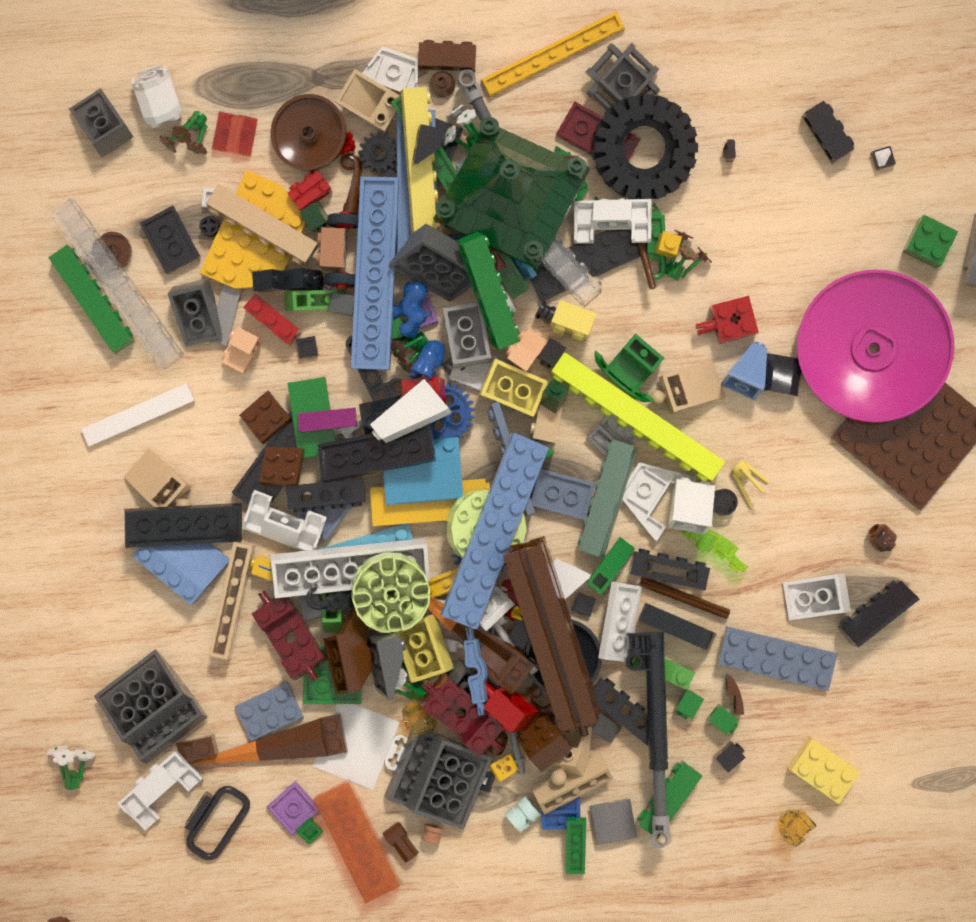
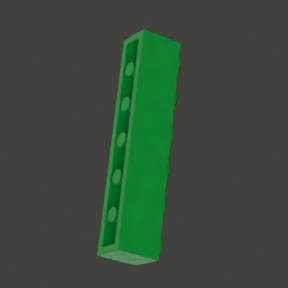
M475 232L456 240L492 346L501 350L519 342L518 334L520 332L517 325L513 322V311L507 305L506 300L508 296L501 287L500 282H502V278L495 269L494 264H496L493 254L489 251L488 246H490L487 236Z
M66 245L48 258L111 351L117 354L135 342L132 337L134 333L129 326H124L122 323L124 318L118 310L114 311L111 306L113 302L107 294L103 295L100 290L102 286L96 278L92 279L90 276L92 271L86 263L82 264L79 259L81 255L75 247L71 248L69 245Z

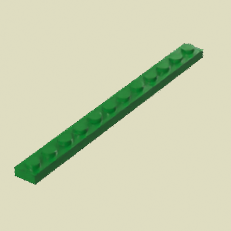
M401 96L391 101L403 121ZM440 147L439 150L434 152L435 162L432 163V169L436 171L438 179L448 192L458 173L443 148ZM488 247L496 261V264H494L495 269L499 272L504 285L513 299L529 290L530 288L512 259Z

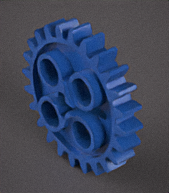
M447 382L445 393L446 398L448 396L454 397V403L448 406V408L451 410L460 406V409L452 411V413L447 415V418H440L431 423L433 439L457 436L463 439L462 432L469 433L466 427L473 426L469 421L470 419H475L471 412L476 411V409L470 407L474 402L472 400L467 401L470 395H463V388L457 391V384L451 388V384ZM455 414H460L461 421L456 424L453 423L452 417ZM438 421H442L444 424L440 431L435 430V423Z

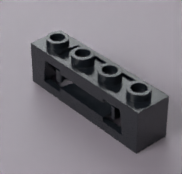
M640 548L638 552L633 551L629 574L706 591L710 568L706 567V563L695 561V564L687 563L688 559L676 557V560L668 559L669 555L657 553V556L650 555L649 550ZM645 558L655 560L654 563L680 569H696V573L687 571L686 578L694 579L695 583L684 581L685 578L660 572L641 571L642 568L652 570L653 563L644 562Z

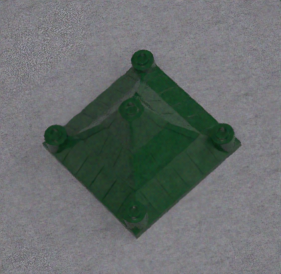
M486 117L481 121L480 133L444 200L436 204V214L433 217V221L464 236L475 232L486 235L490 243L488 247L538 270L584 183L590 167H587L585 160L580 157L567 159L562 155L500 128L495 118Z

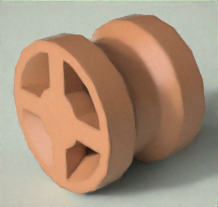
M426 823L424 826L425 833L422 835L421 840L432 844H439V836L443 832V828Z

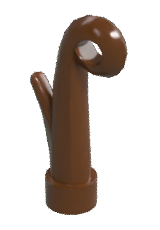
M347 153L341 157L340 164L346 170L354 169L346 203L343 205V211L357 215L362 166L356 155ZM346 160H352L353 164H346Z

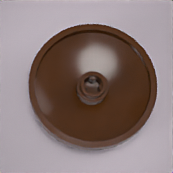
M303 94L291 98L278 109L271 124V142L275 152L287 165L297 170L316 171L329 166L339 157L346 144L347 126L343 114L333 102L320 95Z

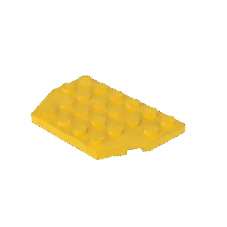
M246 170L235 194L298 232L303 233L306 223L299 213V208L283 186ZM224 217L199 273L233 289L253 288L252 272L268 269L286 270L291 257L287 254L283 256L274 250L275 247L270 244L268 246L258 241L259 238L257 236L245 234L241 231L242 227L238 225L234 227L228 224Z

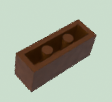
M424 40L419 42L418 68L419 70H471L475 72L476 45L469 41L454 44L453 41L435 43L433 40Z

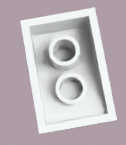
M845 573L783 582L789 621L851 611Z

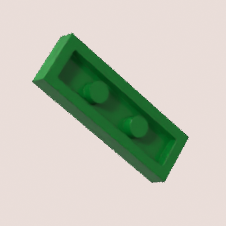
M567 817L566 874H585L586 818Z

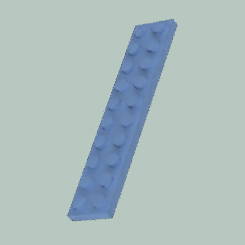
M360 177L351 369L390 370L395 270L388 266L396 256L399 177Z
M511 434L440 613L441 616L477 630L504 563L503 555L507 547L511 545L549 447L519 434Z

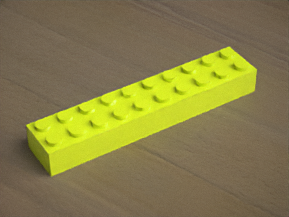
M564 352L551 371L552 379L567 385L569 392L575 396L578 394L583 396L585 403L592 407L594 405L599 407V412L609 418L611 415L617 419L615 423L622 428L626 426L631 428L632 435L638 439L642 437L646 439L648 446L654 450L658 448L664 452L663 456L671 461L674 459L678 461V466L687 472L691 470L696 473L694 477L704 482L713 481L725 463L724 460Z

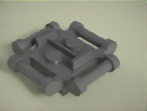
M610 43L607 51L599 60L585 71L596 82L586 94L589 97L592 96L606 110L613 107V105L597 91L600 87L615 102L638 95L645 86L648 87V91L645 94L657 95L660 91L659 87L651 80L659 68L656 65L653 66L638 52L633 43L623 53ZM612 55H615L617 57L615 62L600 77L597 72ZM628 55H632L648 73L640 68Z

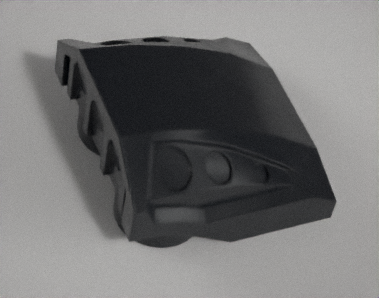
M767 353L764 391L780 392L781 394L785 393L798 397L801 376L798 358Z

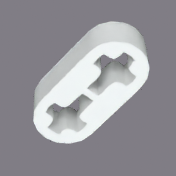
M404 734L394 736L385 758V765L390 770H395L397 764L391 766V762L388 759H392L396 753L398 754L397 761L399 762L404 750V746H401L400 751H397V743L395 741L403 738L404 743H406L408 740Z

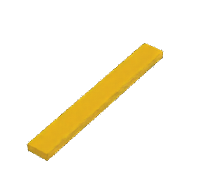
M616 11L482 78L481 82L489 97H492L625 30V27Z

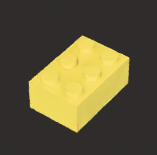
M560 300L550 328L553 329L552 332L561 336L564 333L571 336L570 339L581 343L582 340L586 341L597 313Z
M493 359L482 382L478 396L495 403L499 402L500 405L525 416L534 417L548 381L500 360Z
M434 614L423 617L410 629L394 632L400 639L404 640L405 651H403V659L411 683L445 673L454 668L437 617Z
M811 737L807 738L787 767L838 804L861 773Z

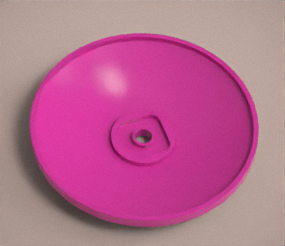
M878 269L854 272L826 286L808 306L800 324L797 340L799 366L807 385L814 395L834 412L852 420L869 423L895 421L915 413L928 404L937 395L949 375L955 348L950 319L938 298L923 284L907 275ZM877 344L879 352L876 354L871 353L869 346Z

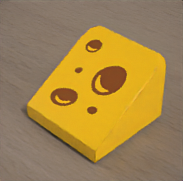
M510 754L500 757L489 765L499 782L519 770Z

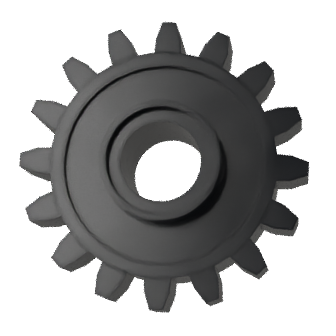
M380 132L377 133V136L370 133V139L364 137L365 144H359L363 150L358 151V155L363 156L359 161L360 163L365 162L363 165L364 169L369 167L370 173H373L375 170L378 175H380L381 171L386 173L387 169H394L393 163H397V151H395L397 144H393L395 139L393 137L388 139V133L381 136ZM381 149L384 151L382 157L374 156L376 150Z

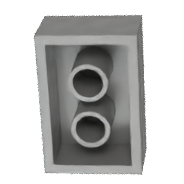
M478 302L443 308L453 369L490 363L491 354L486 327Z

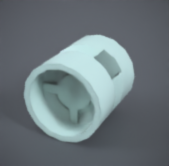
M526 796L517 802V807H512L505 813L508 820L520 833L529 826L530 821L534 822L541 816L539 810Z

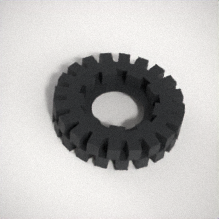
M642 94L624 98L604 113V117L599 120L595 127L597 128L596 133L593 134L592 158L595 160V168L598 174L602 176L604 183L609 188L614 189L616 193L632 199H659L665 197L668 193H673L680 188L679 185L682 182H686L691 175L689 174L691 168L694 169L697 161L695 153H698V143L695 141L697 136L696 129L692 127L690 123L692 120L688 114L681 110L682 107L662 96ZM641 126H649L656 129L662 135L665 142L663 158L657 165L647 169L633 166L627 160L624 153L626 137L632 130Z

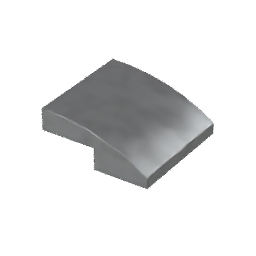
M611 415L609 418L605 417L586 437L606 457L608 455L606 453L607 446L610 442L612 443L613 439L631 445L638 439L631 434V428L628 426L622 428L615 423L617 419Z
M630 799L589 806L596 845L637 837Z

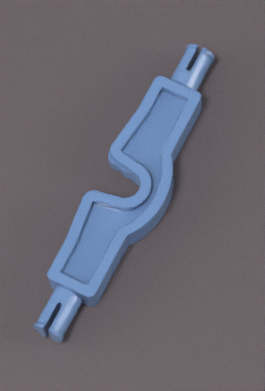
M469 627L465 628L467 640L464 641L465 665L467 668H476L478 673L468 677V684L472 703H477L478 716L486 715L483 706L484 702L488 701L485 685L488 671L485 661L481 658L479 639H475L474 630Z

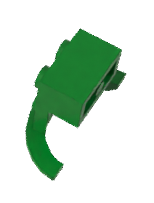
M636 333L609 365L600 353L594 352L596 364L616 385L641 402L654 401L648 394H644L638 391V389L665 358Z

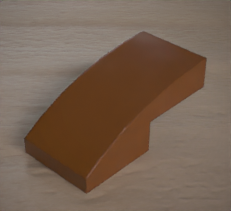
M729 674L725 675L726 694L734 695V713L736 715H744L740 690L733 677Z

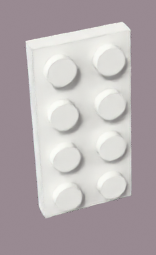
M619 582L611 583L598 658L626 662L627 649H629V637L626 636V633H634L642 590L641 586Z

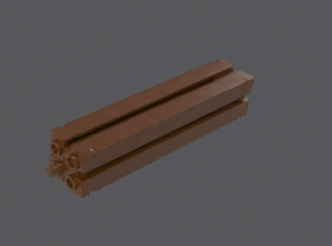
M542 536L526 543L521 542L507 547L503 558L507 564L511 583L556 721H558L559 731L570 733L577 730L576 726H578L581 737L588 736L587 728L598 723L600 707L597 703V697L556 569L547 547L546 538Z

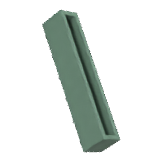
M614 439L612 443L608 444L606 453H608L607 459L603 461L601 466L602 475L595 485L596 494L589 504L591 510L583 523L585 529L583 534L579 536L578 550L598 557L605 556L639 447Z

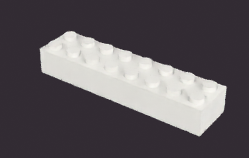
M425 538L271 554L275 598L307 595V592L314 587L317 590L312 594L352 590V580L358 568L370 557L384 552L401 553L414 559L424 570L427 581H430Z

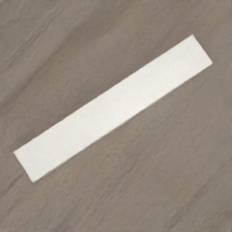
M186 383L84 427L81 430L88 446L91 447L190 404L195 400Z

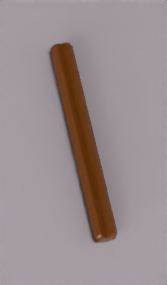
M642 577L640 579L639 586L724 619H727L730 615V609L649 578Z

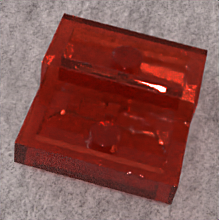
M219 111L211 149L251 156L258 119Z

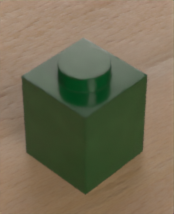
M314 202L299 212L310 232L321 233L322 227L328 228V215L321 203Z
M552 379L542 393L540 405L557 413L567 399L569 388Z

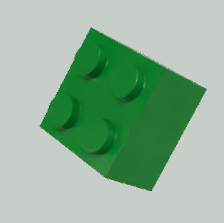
M923 214L918 218L902 252L937 269L942 266L958 231Z

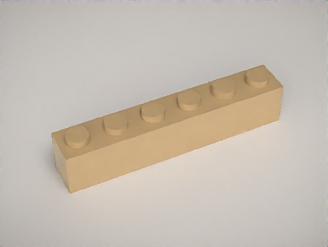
M219 184L206 202L210 213L217 217L220 214L226 218L225 221L234 227L235 225L242 227V232L249 236H252V234L257 236L259 242L266 246L272 245L275 247L274 250L283 256L285 254L292 257L291 261L299 266L301 264L307 266L318 248V243Z
M233 542L208 656L225 660L231 657L250 572V564L254 554V545Z

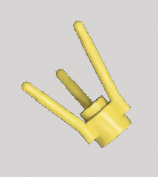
M742 460L731 469L734 472L732 477L736 480L749 508L752 509L753 505L740 478L743 480L747 477L761 493H764L765 490L750 475L751 472L765 483H769V480L755 470L748 462L745 463Z

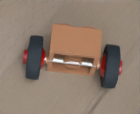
M346 211L329 214L328 225L335 228L322 227L321 233L318 232L317 242L321 248L320 252H317L316 262L322 271L336 272L325 274V285L336 287V289L355 287L356 275L346 272L348 229L358 228L359 215Z

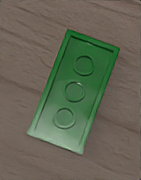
M326 377L289 382L287 384L297 448L304 449L303 458L319 456L318 444L336 441L334 429L300 433L298 429V413L331 410Z

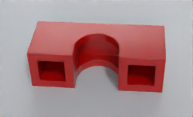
M256 293L243 307L288 346H291L301 333L295 325Z

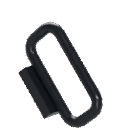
M223 786L214 795L206 791L185 822V828L190 831L186 838L188 849L204 860L218 858L250 809L249 798L232 786ZM229 793L241 800L243 806L215 850L211 853L205 852L194 844V839L221 797Z

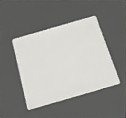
M337 704L333 715L341 714L348 752L326 757H316L313 767L373 790L399 726V721L355 704Z

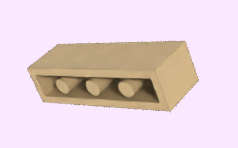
M598 752L589 756L583 776L566 773L567 779L562 785L554 784L550 777L538 782L531 788L542 811L546 814L613 780V777L601 753Z

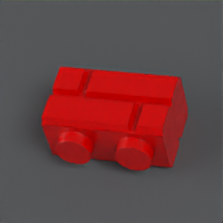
M318 170L304 176L305 180L300 184L296 182L289 187L288 195L300 211L314 202H319L333 191Z

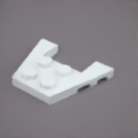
M382 46L369 62L363 74L384 87L401 93L403 88H418V58Z
M639 462L629 477L622 500L651 537L657 541L666 526L650 516L651 512L670 483L674 484L680 478H689L691 482H695L697 478Z

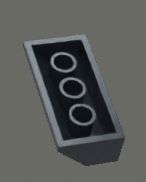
M893 579L885 585L886 589L881 593L878 591L870 597V602L866 605L864 603L859 605L855 609L856 613L851 617L849 615L844 617L837 628L852 646L859 648L920 600L918 596L901 580L895 581Z

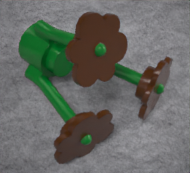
M194 111L183 126L173 127V136L171 138L160 136V141L174 153L177 151L173 141L178 139L180 143L185 142L189 151L206 155V148L201 144V141L208 127L205 124L207 117L200 111ZM190 128L194 131L200 129L197 142L190 144L191 134L188 130Z
M674 230V232L678 233L677 235L682 236L678 252H681L682 259L680 262H675L677 255L671 258L667 265L668 270L666 274L678 281L681 277L684 279L687 273L702 260L704 262L708 260L710 263L712 261L707 257V253H704L699 247L697 248L700 252L697 255L691 248L682 245L683 240L687 241L688 237L691 239L694 237L687 235L686 232ZM686 260H693L694 262L685 269L683 263Z
M420 331L415 338L406 337L391 343L393 356L398 358L397 363L403 370L410 374L411 363L419 356L428 339ZM411 347L414 351L417 350L409 360L405 359L407 348Z

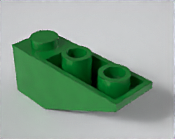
M619 537L585 583L602 595L635 548Z

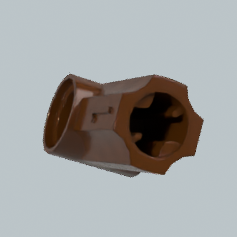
M399 821L382 833L390 846H394L405 863L419 853Z

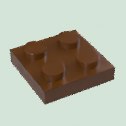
M268 390L239 415L262 444H265L292 420Z
M266 447L260 484L298 487L304 449L295 447Z

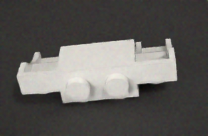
M621 198L619 200L575 201V244H593L595 230L632 229V243L651 242V199L628 200Z
M254 490L242 529L301 551L317 549L327 517L308 511L305 520L271 508L272 496Z
M177 750L160 765L156 763L148 770L150 774L146 778L140 777L134 783L136 787L117 803L144 830H147L161 817L151 804L174 783L178 781L189 792L204 778Z

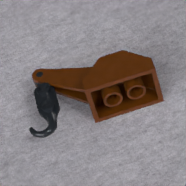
M311 588L307 592L306 601L309 607L314 610L323 609L336 612L352 608L338 635L324 638L323 641L335 694L342 695L360 691L374 667V656L370 652V648L366 646L369 627L357 615L351 597V590L329 595L323 601L316 603L312 600L311 596L317 588Z

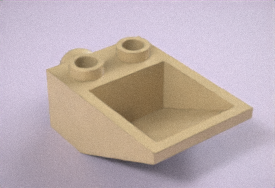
M354 69L335 103L384 135L393 121H395L397 126V111L387 101L388 99L394 100L400 95ZM383 115L385 119L383 121H379L378 116Z
M713 361L660 376L659 381L663 392L654 390L650 394V397L654 399L651 403L654 405H661L666 399L670 414L725 397ZM668 381L673 382L674 386L670 388ZM674 399L679 400L678 406H676Z
M150 448L124 476L153 507L175 506V504L176 506L191 505L188 499L182 498L191 485ZM180 483L181 486L176 490V485ZM168 498V500L164 504L163 499Z
M554 717L553 721L558 725V721ZM576 726L577 730L573 732H562L572 749L547 768V770L554 771L551 775V780L554 784H564L567 779L566 773L583 776L589 758L592 727L587 728L589 735L581 737L578 726Z

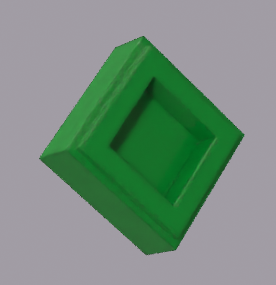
M309 817L296 829V832L310 844L323 833V829Z

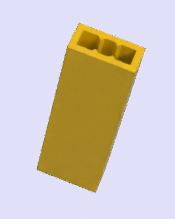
M485 479L462 480L463 495L473 490L490 489V484L486 483ZM385 487L370 488L373 526L447 521L448 513L456 500L386 506Z

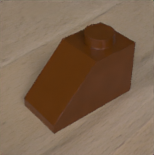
M214 734L176 743L178 752L186 761L203 759L219 753Z

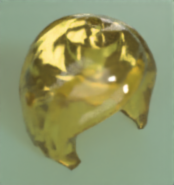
M419 700L409 703L402 710L404 724L407 729L411 727L414 738L422 733H431L437 726L438 719L435 720L421 708Z
M799 809L787 810L781 814L777 822L780 836L787 844L793 847L802 844L805 841V838L802 837L817 827L815 822L804 811Z

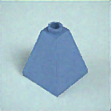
M753 342L724 377L721 386L755 401L765 388L767 348H765V345L761 342Z

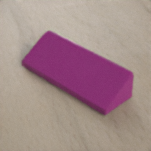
M356 407L298 413V429L300 433L358 427Z

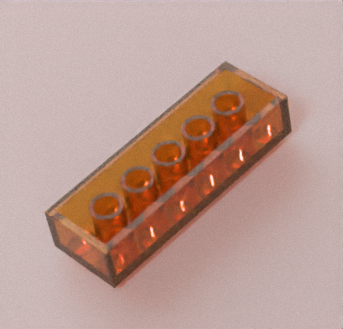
M350 778L315 795L313 799L365 904L399 887L401 880Z

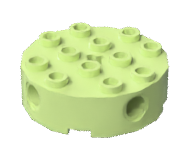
M490 489L469 491L456 500L448 513L447 539L455 554L460 558H463ZM524 513L511 545L524 543L527 530Z
M384 552L370 557L358 568L352 580L351 597L357 615L368 627L381 633H391L410 629L423 618L430 604V587L424 570L414 559L401 553ZM394 590V594H387V591Z

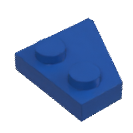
M580 797L546 814L542 811V830L566 829L567 817H580Z

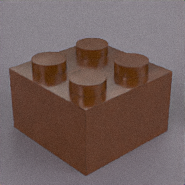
M547 713L516 736L529 760L541 772L572 749L564 734L559 731L558 725Z

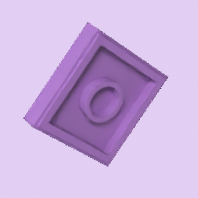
M296 780L267 806L268 810L291 835L296 833V829L309 817L312 818L321 810Z

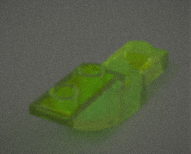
M709 530L706 535L680 531L687 539L692 538L696 541L695 546L701 552H710L715 548L714 553L722 560L726 558L730 562L728 566L736 573L738 571L743 573L748 568L735 555L739 548L722 535L712 530Z

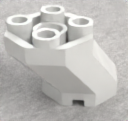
M160 65L150 67L139 72V78L136 79L135 76L131 78V85L135 91L146 124L156 128L162 122L174 121L180 117L179 113L182 111V104L167 65H163V69H161Z

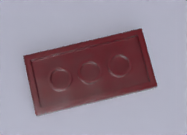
M574 101L556 136L592 156L594 146L592 144L593 134L596 133L597 128L595 127L603 117ZM632 133L628 134L624 142V153L628 161L641 138Z

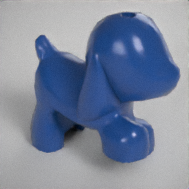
M421 281L405 283L403 286V300L398 303L399 307L393 306V319L402 315L408 319L406 323L401 324L399 327V331L406 337L415 338L420 327L430 316L429 312L421 309L428 292L427 286Z
M430 340L424 345L417 361L410 369L409 378L417 379L424 375L426 379H431V377L436 376L435 370L441 366L445 354V346L442 342Z

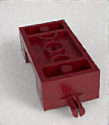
M265 590L261 591L262 593H259L258 596L264 604L252 613L253 618L274 646L289 677L296 681L307 674L311 682H314L319 677L313 669L328 660L290 597L270 599ZM291 632H294L296 634V640L292 643H288L286 639L287 635Z
M446 673L433 686L427 680L422 684L421 687L427 693L419 700L421 708L435 720L441 721L460 737L464 744L476 755L480 756L490 745L497 752L504 748L496 740L503 730L501 723L489 717L486 710V715L478 716L477 703L473 704L471 695ZM458 708L466 710L465 714L461 717L455 715Z

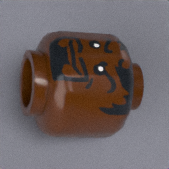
M875 524L868 531V541L878 552L891 551L896 546L897 535L886 524Z

